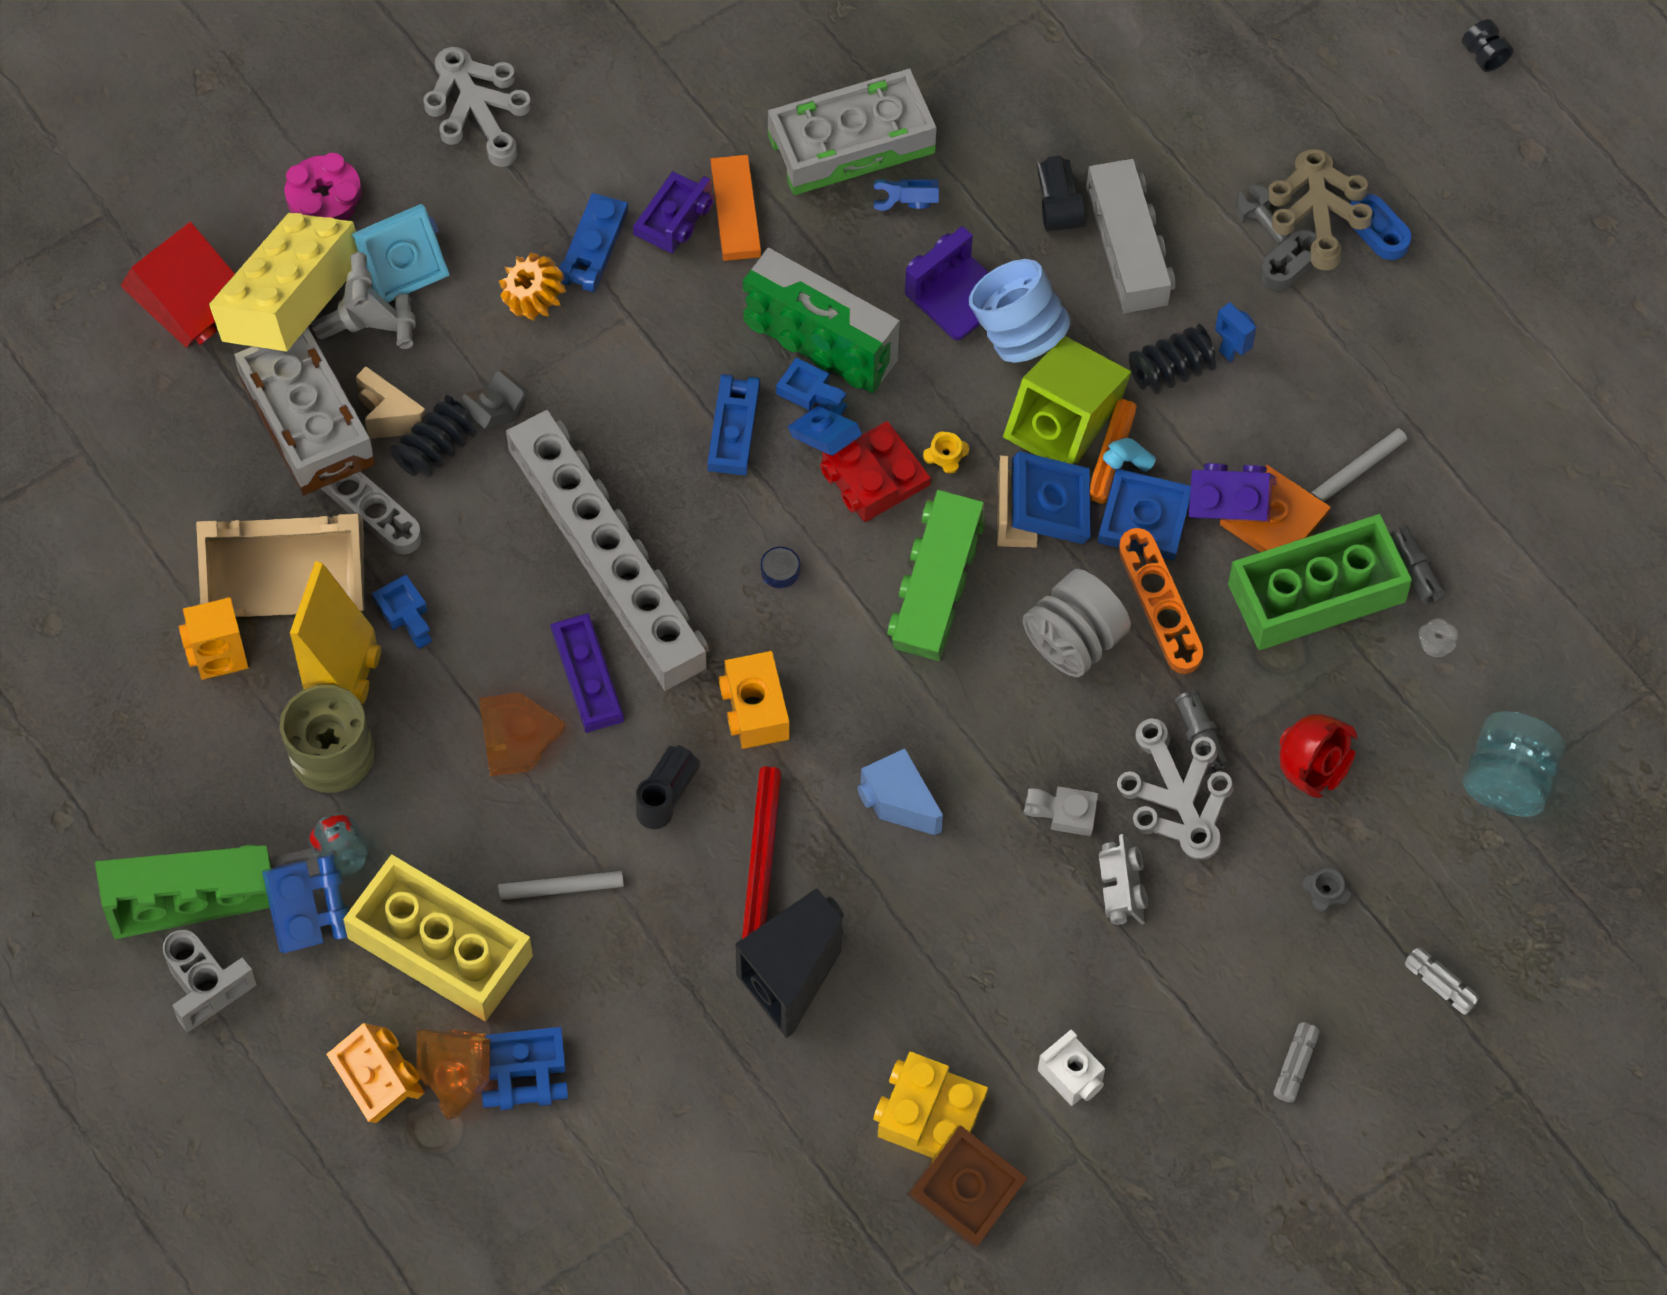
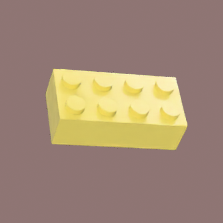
M288 213L209 304L222 342L288 351L347 281V275L352 271L350 257L352 254L358 253L351 235L356 232L353 221Z
M392 854L343 919L349 940L485 1022L533 957L531 940L528 935Z

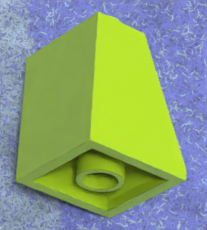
M1064 336L1023 377L1003 438L1034 455L1077 465L1114 412L1116 402L1122 399L1132 371Z

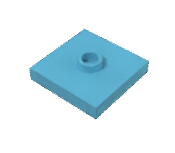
M422 204L351 234L357 251L367 256V270L372 275L371 288L387 303L395 300L397 295L411 293L450 276L426 208Z

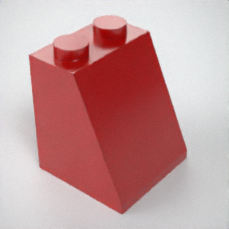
M190 221L133 265L123 280L121 287L187 348L195 341L201 346L218 332L214 327L216 323L209 304L235 273Z

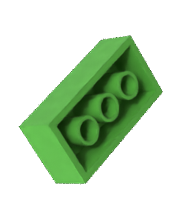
M1377 514L1233 561L1228 586L1258 651L1405 603L1412 579L1381 515Z

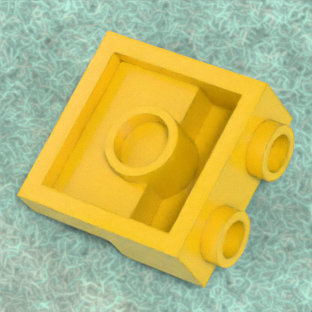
M910 1051L906 1061L898 1059L894 1065L889 1083L895 1085L890 1099L882 1096L877 1105L873 1120L879 1122L878 1137L934 1158L956 1126L961 1125L970 1133L972 1132L986 1098L988 1087L949 1073L948 1065Z

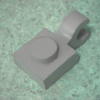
M1057 786L1056 795L1053 797L1043 790L1028 789L1024 814L1032 817L1051 818L1050 830L1091 836L1098 793Z

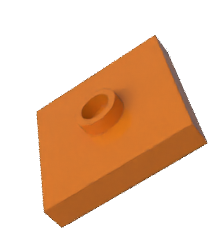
M1267 464L1265 466L1267 467L1266 473H1271L1277 477L1276 485H1272L1270 522L1220 520V525L1259 552L1310 537L1329 515L1331 509L1329 505Z

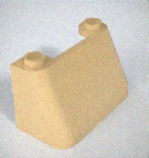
M340 514L333 516V518L319 516L313 518L253 521L236 520L231 521V523L217 521L196 522L200 604L231 597L236 617L296 614L314 562L318 561L324 563L360 611L365 610L364 530L362 515Z

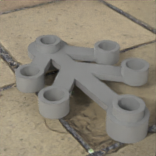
M459 47L443 49L435 58V69L440 75L434 90L428 92L423 99L425 112L430 116L438 117L447 110L446 98L453 84L456 83L460 90V95L450 118L440 124L441 140L449 145L459 143L463 138L462 128L471 110L488 139L486 147L489 161L499 167L511 165L516 160L518 154L516 141L511 135L501 131L486 104L509 110L516 116H523L531 109L530 96L523 90H515L507 94L477 86L473 83L471 77L493 81L494 85L499 88H508L515 81L514 68L506 62L489 66L472 61L470 54ZM500 73L509 74L504 78L498 77ZM519 100L525 102L523 105L513 104ZM433 101L441 102V104L438 106L430 105V103ZM449 129L457 130L454 134L445 133ZM498 145H507L503 148L496 147Z
M1146 719L1136 729V740L1144 752L1153 755L1168 790L1143 782L1138 774L1131 771L1120 775L1117 780V787L1122 796L1127 799L1140 798L1178 811L1184 825L1159 818L1155 810L1148 806L1140 807L1135 811L1133 822L1138 831L1143 834L1156 833L1180 841L1185 854L1193 859L1204 860L1210 858L1218 851L1221 845V834L1216 827V822L1226 798L1230 797L1234 791L1233 781L1225 772H1215L1209 777L1207 785L1211 794L1199 817L1193 804L1209 764L1217 758L1218 750L1214 741L1208 737H1200L1193 742L1191 752L1194 758L1183 783L1167 748L1170 743V733L1166 725L1158 719ZM1148 729H1158L1156 737L1152 739L1145 738V733ZM1204 745L1211 747V752L1208 755H1198L1200 747ZM1219 780L1228 782L1227 787L1222 791L1214 790V785ZM1127 781H1137L1135 789L1131 791L1124 790V785ZM1144 815L1153 816V821L1147 826L1140 825V819ZM1197 833H1206L1207 837L1203 843L1196 844L1193 842V837Z

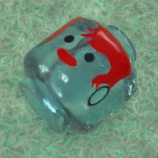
M328 815L323 817L316 823L308 840L310 850L315 859L317 860L318 857L333 855L336 870H341V874L344 877L356 873L363 867L370 850L368 840L358 823L347 815Z

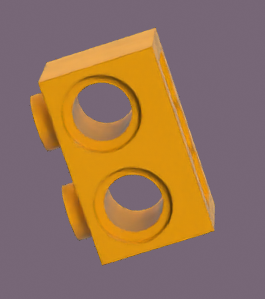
M231 597L183 608L186 624L179 625L178 627L189 667H198L201 680L249 669Z

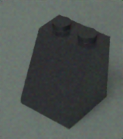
M818 888L735 944L736 976L786 1038L794 1033L841 953L842 918L844 914L838 903L830 896L825 898Z

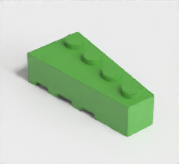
M937 490L934 501L927 500L921 521L927 524L923 538L916 537L910 560L916 562L912 575L905 574L903 577L899 598H903L904 601L900 613L893 612L887 635L893 636L892 643L894 649L940 662L955 618L956 609L953 608L954 602H959L965 587L967 571H964L966 564L972 565L977 550L978 534L982 535L986 520L984 502Z
M244 845L231 849L95 861L101 904L114 940L270 908L262 873L263 870L272 868L267 845Z

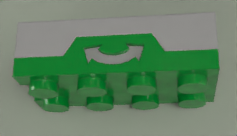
M768 247L743 279V291L748 293V296L745 298L748 306L743 311V321L750 329L759 334L765 333L776 339L788 351L801 353L811 359L820 369L833 371L843 377L852 387L857 389L863 388L873 394L898 361L900 320Z

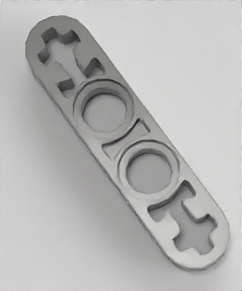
M361 471L321 488L349 514L362 515L363 526L393 552L403 555L410 554L421 545L422 536L417 520ZM346 480H354L359 484L358 490L349 495L340 493L338 486ZM372 504H382L387 508L386 513L380 518H370L365 514V510ZM393 520L395 526L401 532L410 531L411 537L409 539L403 536L397 539L396 531L390 525Z

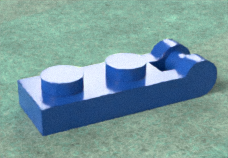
M595 193L591 194L565 260L561 262L559 267L565 277L561 282L562 284L570 285L572 282L582 285L583 290L595 293L628 213V202ZM579 265L587 267L588 269L585 271L582 269H578L577 267Z
M721 374L707 469L710 472L747 476L761 379L748 377V380L733 379L734 376L730 374ZM732 394L744 395L745 399L732 398L731 396Z

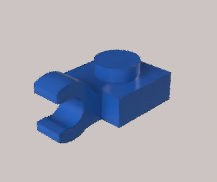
M878 179L874 181V189H884L889 194L885 200H874V209L888 210L899 200L901 203H908V207L916 209L929 208L931 203H939L938 179H900V182Z
M1231 302L1218 311L1215 331L1223 338L1219 352L1230 363L1234 360L1236 352L1242 356L1253 348L1257 328L1252 318L1245 311H1239Z
M798 358L794 359L776 385L777 395L809 411L815 402L822 408L840 416L847 408V404L843 402L847 396L846 393L837 387L828 385L830 382L829 373Z
M407 575L371 593L373 602L392 630L404 625L411 640L418 649L432 642L428 634L430 629L420 616L428 611L426 602Z

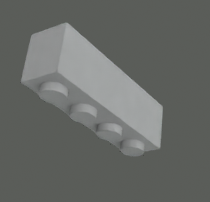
M1133 159L1089 166L1086 189L1123 314L1167 306L1170 291L1175 289V276L1172 267H1166L1163 259L1166 256L1165 243L1162 235H1156L1154 226H1156V214L1153 204L1146 203L1144 195H1146L1147 188L1143 172L1137 173Z

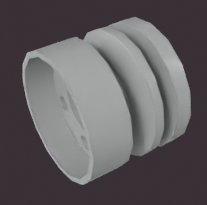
M1080 569L1070 571L1052 588L1051 596L1041 598L1037 602V606L1029 609L1023 615L1022 622L1027 636L1041 655L1058 670L1077 678L1084 675L1091 668L1092 664L1101 659L1102 650L1107 651L1111 649L1130 631L1131 627L1128 612L1112 590L1096 576Z

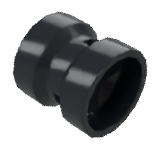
M1491 19L1476 23L1462 38V44L1468 52L1476 55V63L1484 72H1491L1501 67L1513 54V47L1505 38H1500L1499 29Z

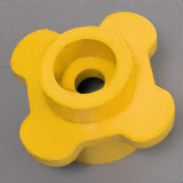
M941 431L934 435L931 447L923 452V458L928 464L935 463L941 466L945 473H955L959 468L958 463L961 458L969 454V445L965 441H961L956 434ZM947 450L950 453L948 455L943 454V451Z

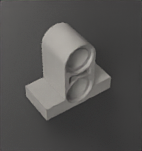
M177 930L165 938L163 954L168 968L187 994L172 1005L178 1022L187 1033L257 986L253 971L243 957L223 970L193 932ZM183 950L193 951V954L185 960L175 959L176 955ZM206 981L217 982L216 986L209 991L198 990L199 986Z

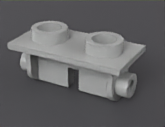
M1120 834V846L1114 842L1105 843L1102 845V851L1099 852L1102 881L1104 883L1117 881V885L1103 888L1106 917L1110 918L1111 924L1114 925L1126 923L1128 916H1133L1142 925L1145 924L1144 909L1148 908L1147 893L1143 884H1140L1139 871L1144 868L1143 858L1139 847L1133 846L1123 834Z

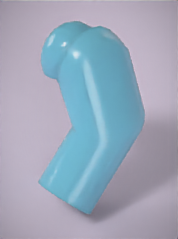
M1130 438L1113 441L1108 445L1110 449L1103 454V460L1113 469H1120L1124 461H1130L1142 472H1147L1156 461L1154 455Z

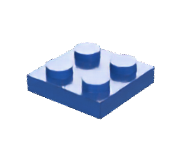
M1019 451L1012 458V528L1084 544L1090 538L1089 468Z
M1116 469L1097 543L1119 548L1120 539L1125 532L1133 528H1141L1150 532L1163 559L1175 561L1190 503L1191 486ZM1132 540L1129 551L1143 554L1146 543L1138 544L1136 540Z

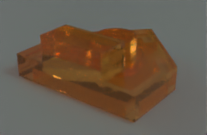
M520 692L479 698L490 776L531 771L541 759V754L565 730V722Z
M433 1029L417 1030V1071L424 1085H430L440 1100L438 1106L447 1120L457 1118L489 1082L490 1039L486 1038V1034L457 1029L446 1031Z

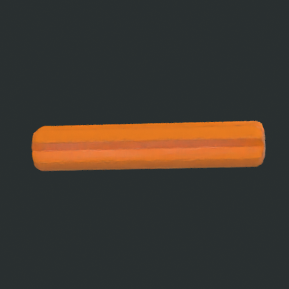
M1119 399L1116 402L1090 482V501L1104 504L1108 501L1116 469H1113L1103 460V454L1110 449L1108 445L1113 441L1128 438L1137 408L1133 401Z

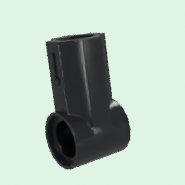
M1051 156L1045 161L1038 163L1037 172L1043 196L1042 217L1046 232L1085 227L1083 198L1081 193L1077 194L1070 160L1064 159L1061 156Z
M669 745L649 778L643 780L638 785L636 790V817L644 827L660 829L670 822L674 806L700 767V760L690 750L680 745L674 747ZM656 800L660 801L663 804L659 806H650L646 803L649 801Z

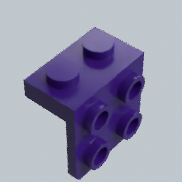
M963 226L952 234L947 233L937 241L934 248L924 256L918 255L908 264L905 277V295L954 340L963 339L980 326L979 321L969 306V296L974 286L989 273L971 256L973 235Z

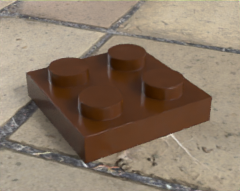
M959 1125L956 1126L906 1195L972 1247H978L1027 1177L963 1126Z

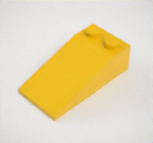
M315 561L290 630L303 690L316 685H336L349 690L360 700L361 704H364L369 691V680H367L370 668L376 669L381 656V645H377L372 625L324 563Z

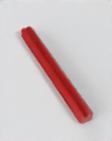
M763 766L759 770L742 939L767 921L781 771L777 767Z

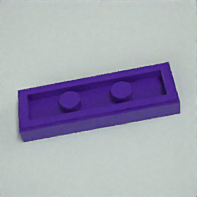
M589 613L550 624L585 733L623 723L624 715Z

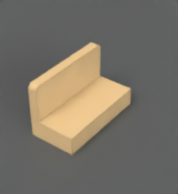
M1000 455L997 546L1037 547V533L1012 528V470H1008V456Z

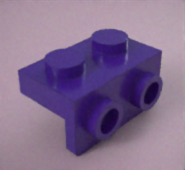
M672 171L634 224L633 235L673 254L680 243L685 244L690 239L694 230V223L699 216H705L709 212L714 201L711 179L703 176L700 182L696 183Z
M1206 463L1204 464V470H1192L1189 517L1196 519L1270 522L1272 485H1276L1277 477L1271 473H1266L1267 467L1243 465V472L1228 471V465Z

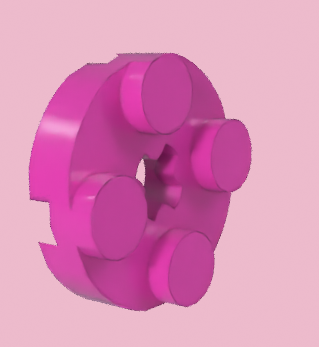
M328 153L305 159L299 164L290 167L286 173L287 180L284 192L287 206L291 213L348 220L355 212L354 207L361 200L362 190L359 176L356 170L349 163L345 162L344 158L338 153ZM321 186L330 187L329 195L322 197L320 192H313Z

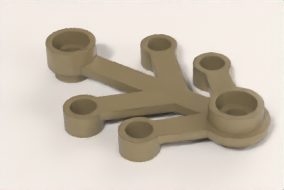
M1310 149L1297 156L1295 160L1296 171L1285 181H1275L1269 186L1268 199L1270 203L1275 206H1285L1290 203L1291 195L1305 183L1309 184V191L1289 209H1279L1273 214L1272 228L1277 234H1290L1294 231L1295 225L1312 210L1316 240L1311 245L1310 261L1317 269L1332 270L1341 262L1342 247L1337 239L1332 236L1328 209L1349 221L1350 226L1358 230L1366 229L1371 225L1372 209L1362 203L1351 205L1325 189L1324 181L1344 191L1345 196L1352 201H1360L1367 196L1368 182L1366 178L1360 175L1346 176L1333 168V160L1328 153L1318 149ZM1362 215V216H1365V217H1363V218H1358V217H1356V216Z

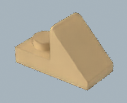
M365 367L356 376L358 397L368 409L372 410L365 418L366 431L370 439L403 436L405 433H411V428L417 422H422V418L426 414L425 408L371 369Z

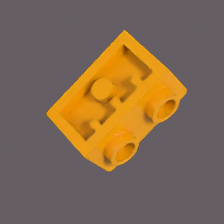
M363 1023L326 1055L368 1122L377 1123L407 1097L419 1099L425 1092L418 1083L420 1080L418 1071L410 1062L404 1060L398 1051L399 1042L395 1035L386 1027Z

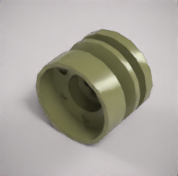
M316 685L300 691L288 701L281 713L279 730L295 776L306 787L321 793H338L354 787L363 780L374 764L375 746L360 700L349 690L339 686Z

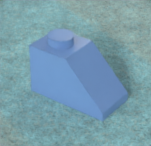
M905 749L861 768V784L857 786L859 796L866 808L873 807L879 819L932 835L942 832L943 814Z

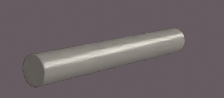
M1397 428L1313 490L1311 494L1325 502L1406 442V434Z
M622 871L504 883L498 884L500 901L619 888L624 887Z

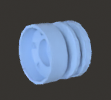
M1015 260L995 268L974 286L969 296L970 308L980 325L987 330V337L994 344L995 351L1003 361L1012 363L1023 362L1044 354L1056 346L1066 335L1070 327V316L1067 310L1062 306L1060 298L1053 292L1052 284L1042 266L1035 260Z

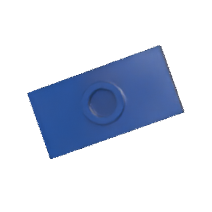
M816 406L787 426L793 438L832 456L862 435L856 422L820 406Z

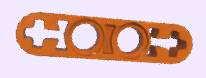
M1130 529L1123 534L1119 544V554L1167 663L1177 673H1192L1202 663L1204 651L1201 641L1153 536L1145 529ZM1132 540H1136L1138 544L1146 543L1143 555L1147 564L1138 571L1134 569L1140 567V559L1135 551H1127L1130 549ZM1152 573L1158 574L1164 580L1165 585L1159 592H1148L1141 583L1144 576ZM1164 609H1173L1180 615L1181 621L1174 628H1164L1158 622V614ZM1185 630L1188 634L1182 635V643L1186 650L1194 649L1195 651L1189 663H1186L1183 658H1175L1178 655L1179 647L1174 637H1177ZM1173 638L1170 642L1166 641V639Z

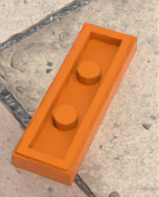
M748 155L710 158L723 261L760 258L761 248Z

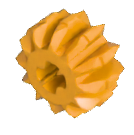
M530 252L526 260L523 257L516 256V266L513 268L505 267L508 277L499 281L500 287L504 290L500 296L502 301L510 307V311L516 316H525L527 319L535 321L539 313L542 316L549 317V307L551 305L560 306L557 296L566 292L565 286L561 283L565 277L563 272L555 266V262L549 257H540L538 254Z

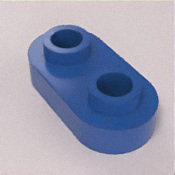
M1368 193L1363 200L1351 201V205L1362 203L1372 209L1371 225L1362 230L1353 228L1368 246L1383 259L1396 260L1405 256L1409 250L1411 232L1380 197ZM1385 242H1393L1395 245H1388Z

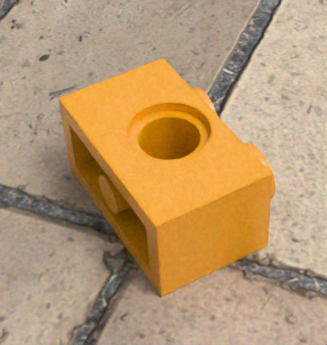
M772 651L724 660L725 675L719 676V685L722 699H730L733 711L727 712L731 736L739 735L742 749L789 740V719ZM750 697H757L762 700L754 705L744 702L745 699Z

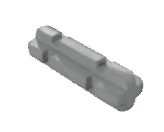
M1422 947L1414 949L1406 959V967L1416 975L1422 974L1423 978L1421 980L1445 1000H1453L1452 1006L1462 1014L1469 1013L1478 1003L1479 995L1469 986L1462 987L1463 981L1439 961H1431L1432 956Z
M1306 1022L1298 1024L1293 1038L1294 1042L1291 1043L1273 1092L1277 1099L1287 1103L1295 1101L1300 1087L1299 1083L1303 1080L1313 1052L1312 1048L1315 1047L1320 1033L1316 1026Z

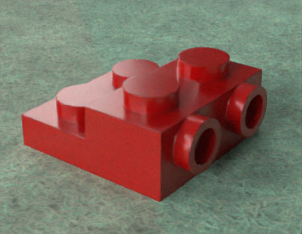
M888 420L862 434L833 456L822 451V462L820 463L822 474L830 484L836 483L841 490L842 500L848 510L852 513L857 512L864 523L929 487L931 483L930 476Z

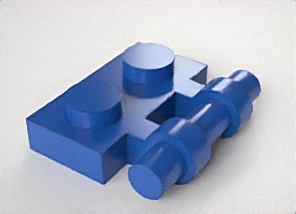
M333 855L318 857L317 862L320 873L310 876L307 863L304 861L262 871L279 952L287 953L323 943L320 927L331 924L334 939L347 937L343 919L349 912V907L343 904L339 885L343 883L341 870H336ZM323 888L328 909L317 912L312 890Z
M561 1027L477 1036L481 1081L498 1080V1090L482 1091L483 1108L500 1106L502 1111L514 1109V1105L538 1102L539 1106L552 1105V1101L568 1099L567 1082L550 1084L549 1074L566 1072ZM536 1076L537 1085L512 1088L511 1078Z

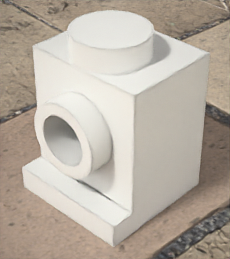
M1072 1029L1040 1055L1038 1071L1071 1106L1076 1104L1081 1098L1085 1101L1090 1100L1102 1089L1105 1068L1080 1043ZM1075 1062L1081 1070L1072 1071L1068 1066Z

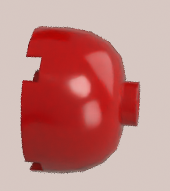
M1311 714L1303 717L1288 727L1280 738V768L1289 783L1298 790L1311 797L1321 798L1323 795L1319 792L1327 785L1328 789L1333 791L1347 775L1356 751L1350 748L1351 737L1357 740V733L1353 726L1325 714Z

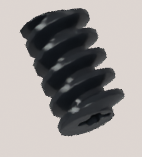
M1199 323L1196 329L1188 327L1182 334H1172L1169 341L1167 339H1160L1156 342L1155 346L1151 344L1146 345L1141 352L1135 350L1129 354V365L1134 380L1142 390L1149 386L1155 394L1161 393V380L1164 381L1168 388L1175 387V374L1182 382H1187L1189 379L1187 369L1189 368L1195 376H1201L1203 372L1201 363H1204L1210 371L1216 369L1214 346L1207 330Z
M446 395L444 402H438L433 407V412H427L423 416L422 422H417L411 428V433H405L400 438V443H394L390 447L391 454L398 465L408 474L416 477L417 474L421 473L425 477L431 478L434 473L429 463L431 462L441 468L445 463L440 453L442 452L452 458L456 453L451 443L453 442L463 448L466 445V440L462 432L474 437L477 434V430L466 409L456 399Z

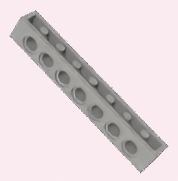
M545 410L506 430L509 452L664 691L706 670V653L709 652V647L705 638L699 630L693 632L688 625L689 617L684 606L678 599L673 601L667 593L669 587L663 574L659 569L653 571L647 560H649L644 545L639 539L633 541L627 532L629 526L626 518L619 509L613 510L608 503L609 495L600 479L594 481L589 474L590 467L588 461L580 449L574 451L570 445V435L561 420L555 422L549 411ZM548 455L558 456L553 460L543 459L545 456ZM569 484L577 486L576 488L571 490H566L562 488L563 486ZM587 514H594L597 516L596 518L590 520L581 518L582 516ZM606 544H614L617 546L616 548L611 550H605L601 548L603 545ZM626 574H633L637 576L632 580H623L620 578ZM647 604L655 605L657 607L656 609L651 611H644L640 609L642 606ZM665 635L677 637L676 640L671 642L660 640Z

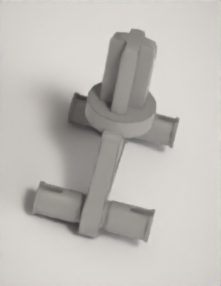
M361 252L352 254L350 257L352 271L347 275L344 298L338 303V310L312 322V329L316 337L323 340L345 329L355 333L364 327L396 331L397 346L401 349L412 347V330L416 327V316L411 312V297L407 294L397 295L395 297V310L371 288L372 275L367 270V256Z

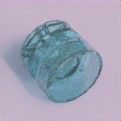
M1503 711L1492 713L1483 722L1476 742L1477 751L1471 754L1469 766L1466 768L1463 776L1462 785L1466 792L1477 802L1508 815L1522 817L1537 815L1544 810L1553 784L1552 777L1558 772L1565 753L1566 743L1562 735L1552 726L1537 718L1516 712Z

